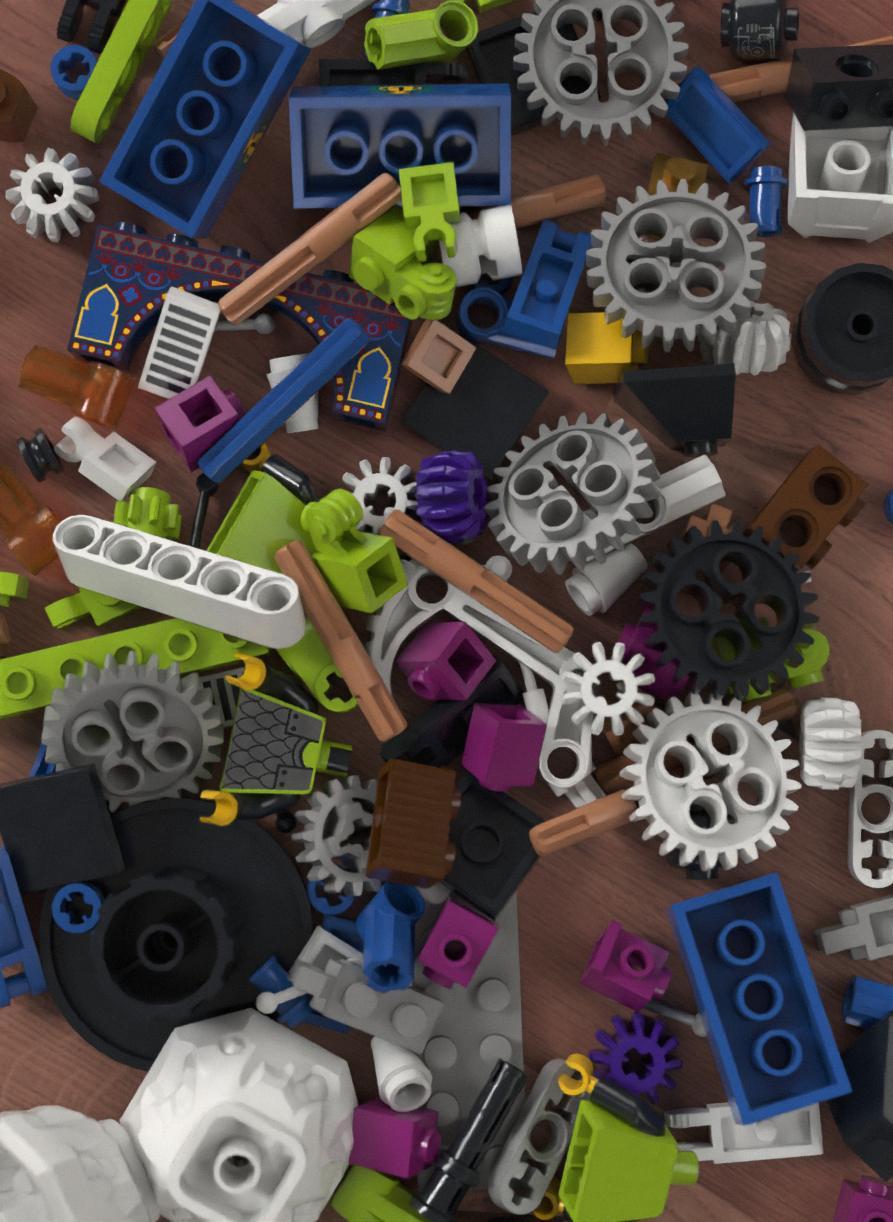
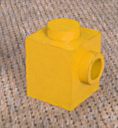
M605 312L568 313L565 365L574 384L617 383L623 371L638 370L639 364H646L648 360V347H642V332L636 330L632 335L623 338L621 336L623 319L607 324L605 322Z

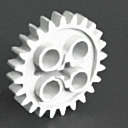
M691 691L685 697L684 706L674 696L664 704L666 714L657 708L653 709L646 716L651 727L640 724L632 732L641 744H630L623 752L626 757L636 762V764L626 766L620 771L621 777L634 781L635 785L621 795L622 799L638 801L640 806L629 816L630 821L646 819L650 824L644 831L642 839L645 841L656 835L662 837L663 841L659 851L661 856L669 853L674 848L680 849L679 864L683 867L691 863L696 855H699L702 871L712 869L717 861V856L724 870H730L737 866L738 855L748 864L758 858L756 847L764 852L774 848L776 843L771 833L781 835L790 828L780 815H791L798 811L799 807L793 801L787 799L786 795L801 789V783L788 779L786 774L797 767L799 762L793 759H783L781 752L791 744L790 739L774 741L771 737L778 722L774 720L762 726L757 722L761 711L759 705H756L745 714L741 712V700L737 701L734 696L724 706L721 699L719 701L714 700L712 692L707 696L704 704L700 695H694ZM713 732L720 733L727 738L731 746L730 756L719 753L713 747L711 741ZM687 736H691L694 739L695 746L686 741ZM664 755H673L681 761L684 767L683 778H675L666 771L663 763ZM714 774L719 783L707 786L702 776ZM739 781L746 782L754 789L756 793L755 806L748 805L739 797L737 791ZM691 804L700 805L707 811L711 818L708 829L700 828L693 823L689 814ZM727 813L734 817V824H730L727 821Z

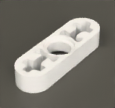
M869 730L861 733L862 756L860 759V773L854 786L849 788L847 864L850 874L859 883L872 888H884L893 883V734L885 730ZM875 739H879L881 748L889 749V760H882L879 763V778L890 777V787L881 784H866L862 786V775L874 778V763L872 760L864 759L865 748H873ZM875 792L884 795L890 805L888 817L879 824L869 823L863 817L861 811L862 802L865 797ZM861 830L872 833L889 832V841L877 839V853L879 856L887 858L888 863L886 868H879L877 870V877L872 878L871 870L863 868L861 864L862 857H871L873 840L867 838L861 840Z

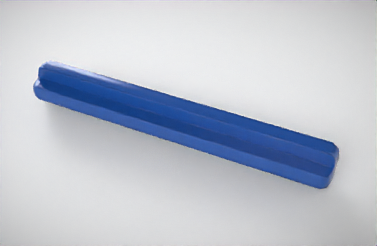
M351 318L345 319L199 458L198 464L203 473L216 483L222 482L369 343L370 338L362 326Z

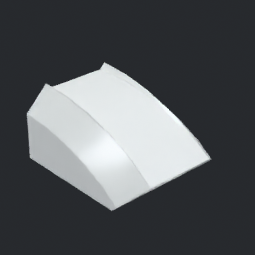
M793 112L788 178V224L804 238L810 236L865 239L870 243L892 233L893 126L803 131Z

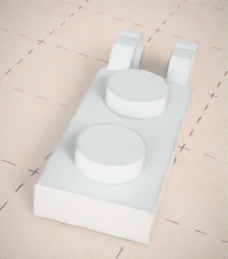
M728 1102L706 1104L707 1108L690 1107L664 1112V1120L667 1127L683 1129L708 1125L710 1143L698 1141L677 1142L678 1150L693 1151L696 1153L698 1161L712 1160L714 1164L824 1154L819 1103L746 1126L735 1124Z

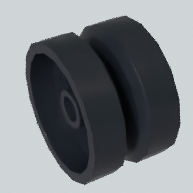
M856 263L836 269L821 281L805 299L793 321L791 343L798 365L813 383L832 393L858 395L878 389L893 377V270L883 265ZM859 328L863 335L857 334L854 330Z

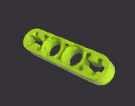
M174 0L128 1L75 106L70 124L72 132L97 144L103 140Z

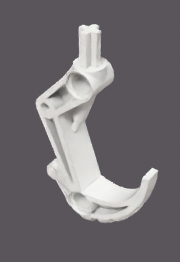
M491 557L486 565H483L506 582L511 576L512 565L506 557ZM401 559L408 585L379 607L376 615H368L366 630L371 632V638L369 642L365 643V650L391 696V676L396 656L406 639L416 629L442 612L458 622H466L475 634L520 664L527 692L522 694L526 709L547 724L537 769L540 776L546 781L555 795L559 797L565 793L575 808L607 796L591 775L596 769L592 763L591 725L594 713L590 712L582 722L575 724L571 718L575 712L584 707L582 700L571 704H563L561 696L566 693L579 692L580 685L568 684L561 679L563 672H572L581 677L584 675L585 672L572 659L576 653L565 647L558 653H553L446 580L444 581L448 587V592L442 601L435 604L423 602L416 593L418 582L428 575H438L414 559L409 562ZM534 674L552 687L549 706L543 688H537ZM592 684V693L594 697L596 694V685ZM558 747L569 748L576 757L577 765L575 771L566 778L554 777L547 767L549 754Z

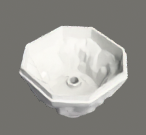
M249 1008L174 1028L119 1122L130 1136L136 1154L146 1171L148 1181H150L153 1187L155 1201L160 1207V1215L171 1222H315L318 1220L350 1164L348 1161L354 1142L352 1133L354 1108L359 1106L346 1060L256 1010ZM232 1155H242L247 1158L243 1160H237L233 1158Z
M58 1105L38 1106L27 1111H3L0 1113V1222H156L160 1217V1207L155 1201L153 1187L150 1181H148L146 1171L132 1145L133 1142L126 1130L113 1119L96 1121L77 1111H72Z

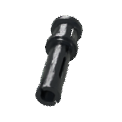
M498 1058L487 1083L478 1095L449 1149H442L441 1153H437L434 1160L436 1167L420 1196L413 1195L409 1204L412 1208L433 1222H456L454 1214L470 1187H477L480 1181L479 1175L481 1174L478 1167L509 1114L518 1094L530 1078L528 1074L509 1062Z

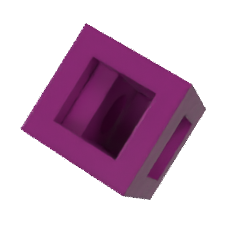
M211 376L206 377L155 407L163 434L191 473L200 468L198 464L199 458L245 415L244 409L235 394L230 389L222 392Z
M612 920L598 936L579 984L639 1012L651 1000V997L660 1000L672 976V970L664 967L669 952L621 929L622 924ZM628 962L641 968L642 971L633 970L628 965Z

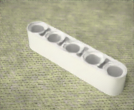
M88 515L71 516L63 520L55 528L53 542L65 574L71 583L79 587L271 648L290 647L304 636L306 623L298 587L293 579L285 575Z

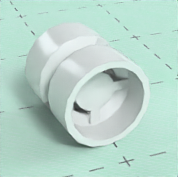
M511 204L482 209L478 219L474 220L466 213H460L461 222L449 223L456 235L457 253L455 257L448 258L446 244L439 240L443 264L449 266L457 277L455 287L476 284L481 274L485 273L493 280L523 275Z

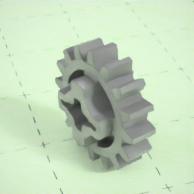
M358 776L343 777L341 783L338 779L323 782L324 793L316 791L305 796L312 809L296 811L295 817L305 824L304 831L292 834V840L304 842L305 850L295 857L297 863L311 862L313 867L309 871L307 878L310 881H321L326 878L324 891L328 893H338L342 888L345 896H359L362 893V889L366 892L379 891L381 889V881L376 878L369 879L366 877L373 814L363 811L360 805L362 803L373 813L377 780H365L360 783ZM363 827V830L356 832L355 836L349 840V844L339 845L340 842L348 839V835L354 832V828ZM334 857L341 860L343 868L350 869L351 872L344 871L331 861V858Z

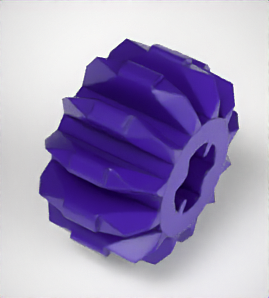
M459 450L443 451L431 457L423 458L420 471L417 472L415 477L417 493L414 494L418 502L416 513L418 516H421L422 525L448 543H460L463 540L474 539L475 536L482 535L485 529V521L489 518L485 505L488 504L490 498L487 495L488 480L483 476V465L476 459L472 452H460Z
M640 1011L633 1012L631 1028L625 1027L619 1015L611 1017L612 1025L617 1033L611 1036L605 1030L597 1029L595 1037L602 1045L606 1046V1049H592L588 1051V1058L591 1062L603 1065L594 1071L593 1076L597 1079L606 1076L639 1096V1092H645L652 1105L659 1103V1095L654 1089L658 1083L671 1091L676 1087L675 1081L665 1073V1070L682 1069L683 1061L680 1057L668 1055L669 1052L679 1045L678 1039L675 1035H666L660 1038L665 1024L659 1018L654 1019L644 1031L645 1020L644 1015ZM632 1048H636L641 1055L649 1054L648 1058H641L645 1066L637 1071H634L630 1064L621 1066L622 1061H629L625 1053Z

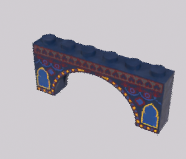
M117 221L114 228L98 224L67 350L77 360L129 372L132 360L139 346L150 332L157 327L167 293L171 286L206 300L218 302L266 263L251 260L249 252L236 247L220 246L219 251L216 252L199 248L197 240L180 234L170 233L167 235V239L164 240L147 236L146 229L128 222ZM324 270L323 276L305 273L263 307L278 312L295 322L313 338L317 345L347 318L355 320L362 326L370 338L369 343L333 376L334 400L332 413L335 420L386 431L402 367L399 364L405 354L413 319L403 316L397 309L395 302L389 305L371 291L362 288L359 284H355L354 280L349 277V274L335 270Z

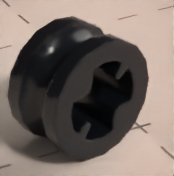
M42 428L35 430V437L33 439L26 440L24 437L17 439L21 455L34 478L39 483L46 480L45 475L49 471H55L57 474L64 471L62 462L54 451L51 440Z

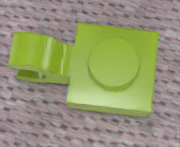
M78 586L80 593L45 607V611L53 627H57L58 630L89 615H92L96 625L100 628L142 608V606Z

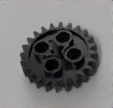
M714 520L707 527L706 537H704L701 531L694 525L686 533L687 545L681 539L674 536L667 544L671 556L658 552L651 561L659 572L647 571L642 577L641 582L654 590L653 592L641 593L636 600V603L640 606L651 609V612L641 616L637 621V626L653 628L654 634L644 642L643 646L644 648L660 646L664 653L658 658L655 666L659 668L672 662L677 668L671 682L676 684L686 675L692 677V694L697 695L706 684H711L713 698L719 701L725 696L728 686H731L737 701H740L748 696L749 683L759 695H762L770 690L768 676L773 681L781 684L789 678L784 664L797 668L804 662V658L795 648L807 649L815 641L809 634L802 631V629L813 627L819 622L818 616L804 611L805 607L818 599L817 594L801 591V586L811 577L810 572L794 574L791 567L796 563L799 555L794 553L782 558L778 554L782 545V538L778 537L768 546L761 543L763 527L758 526L749 537L743 536L741 522L736 520L729 528L727 534H723L720 524L717 520ZM728 561L739 567L742 573V582L734 584L725 580L719 571V563ZM695 572H701L705 576L706 583L697 580ZM689 594L696 598L700 604V615L690 617L682 613L677 606V595ZM731 603L737 611L726 618L722 617L718 609ZM756 604H764L774 610L777 616L776 627L764 626L757 620L754 610ZM721 636L732 642L736 654L734 660L726 661L720 659L712 649L713 637ZM749 637L759 642V649H754L750 645Z

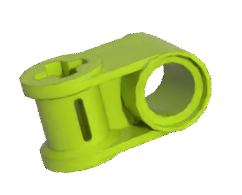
M305 616L306 630L304 636L290 647L275 649L301 681H304L325 708L338 713L349 712L357 708L359 704L354 696L347 702L339 697L333 700L329 699L327 693L333 688L329 679L335 674L342 679L343 677L308 616Z

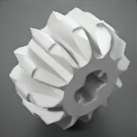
M47 148L44 154V162L41 163L32 154H26L25 161L30 169L26 173L21 170H11L10 176L19 186L6 190V199L11 204L16 205L11 212L12 218L17 224L27 223L26 231L33 238L39 237L46 230L50 241L58 243L63 228H66L73 237H79L81 233L80 228L75 222L79 218L86 222L94 221L95 214L86 205L93 204L100 199L97 189L89 186L94 179L91 170L88 167L79 168L78 158L70 152L59 160L56 151ZM59 188L62 196L59 197L55 194L54 197L57 201L47 204L43 199L45 194L51 197L52 195L49 190Z
M750 300L752 307L748 319L734 315L736 318L734 333L729 334L720 327H716L717 334L714 345H710L702 335H698L702 361L708 365L735 363L736 375L750 373L756 376L760 371L772 372L777 370L779 365L786 362L787 352L790 351L792 334L789 333L790 321L787 320V313L781 309H773V306L769 303L758 304Z
M382 457L380 473L373 474L370 463L365 459L359 463L361 472L365 477L360 481L348 472L343 475V482L354 490V493L351 494L359 501L363 509V519L356 525L359 532L366 533L370 530L372 531L371 534L380 535L379 532L382 525L395 509L402 511L406 515L407 513L418 515L416 513L418 502L407 500L415 497L417 482L403 486L411 473V468L408 465L404 464L394 476H391V460L389 457ZM378 491L388 492L389 501L396 499L395 507L385 508L384 516H375L372 506L366 508L367 499H376Z
M601 642L594 643L592 645V653L596 661L594 665H591L586 657L579 652L572 658L574 663L585 672L582 677L572 672H563L562 681L568 684L580 685L579 692L562 695V703L571 704L582 700L584 707L575 712L571 719L575 724H579L590 712L596 714L591 725V733L594 735L601 733L604 717H610L614 735H622L624 733V726L619 716L620 714L625 713L632 723L640 725L644 719L631 705L634 701L644 706H652L655 699L651 695L637 693V686L649 685L655 681L654 675L648 673L637 678L634 677L632 671L644 661V657L641 654L632 657L626 666L620 663L625 652V645L618 642L615 644L611 660H605L604 647ZM608 673L611 681H621L623 694H615L619 699L617 703L607 705L604 697H594L592 684H600V681L596 678L600 674Z
M821 697L820 700H807L803 705L802 714L800 715V730L798 731L800 777L807 786L819 787L821 790H839V788L853 787L858 780L862 756V720L859 718L860 710L855 702Z

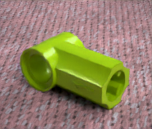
M448 0L433 10L371 19L365 25L366 37L364 46L368 60L375 64L377 70L424 62L448 64L476 38L478 20L472 9L467 4L458 0ZM441 28L445 29L449 33L451 39L447 38L443 34Z
M354 1164L330 1201L331 1207L349 1222H433L412 1208L409 1202L413 1195L418 1194L402 1185L398 1176Z

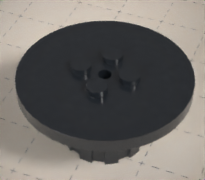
M165 798L133 805L111 815L110 818L125 869L116 875L85 881L97 886L105 897V902L97 911L101 915L98 925L86 932L71 933L64 931L57 925L53 917L52 904L54 897L62 888L69 884L48 888L39 926V949L45 980L52 998L64 1018L87 1043L109 1058L131 1068L149 1072L176 1027L249 1008L279 1023L276 1020L279 1016L276 1010L268 1014L258 1010L256 1000L261 993L247 978L272 955L289 974L296 959L314 933L313 911L307 895V887L290 854L266 828L254 819L233 820L225 826L202 823L200 817H211L216 811V802L195 798ZM74 892L76 898L66 901V910L74 912L75 921L84 922L82 917L88 913L92 915L93 904L84 902V893ZM168 932L175 937L177 944L169 939Z

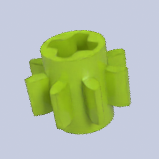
M140 487L131 491L129 502L116 501L113 523L164 539L178 540L182 515H179L178 504H170L171 497L167 492L152 487Z

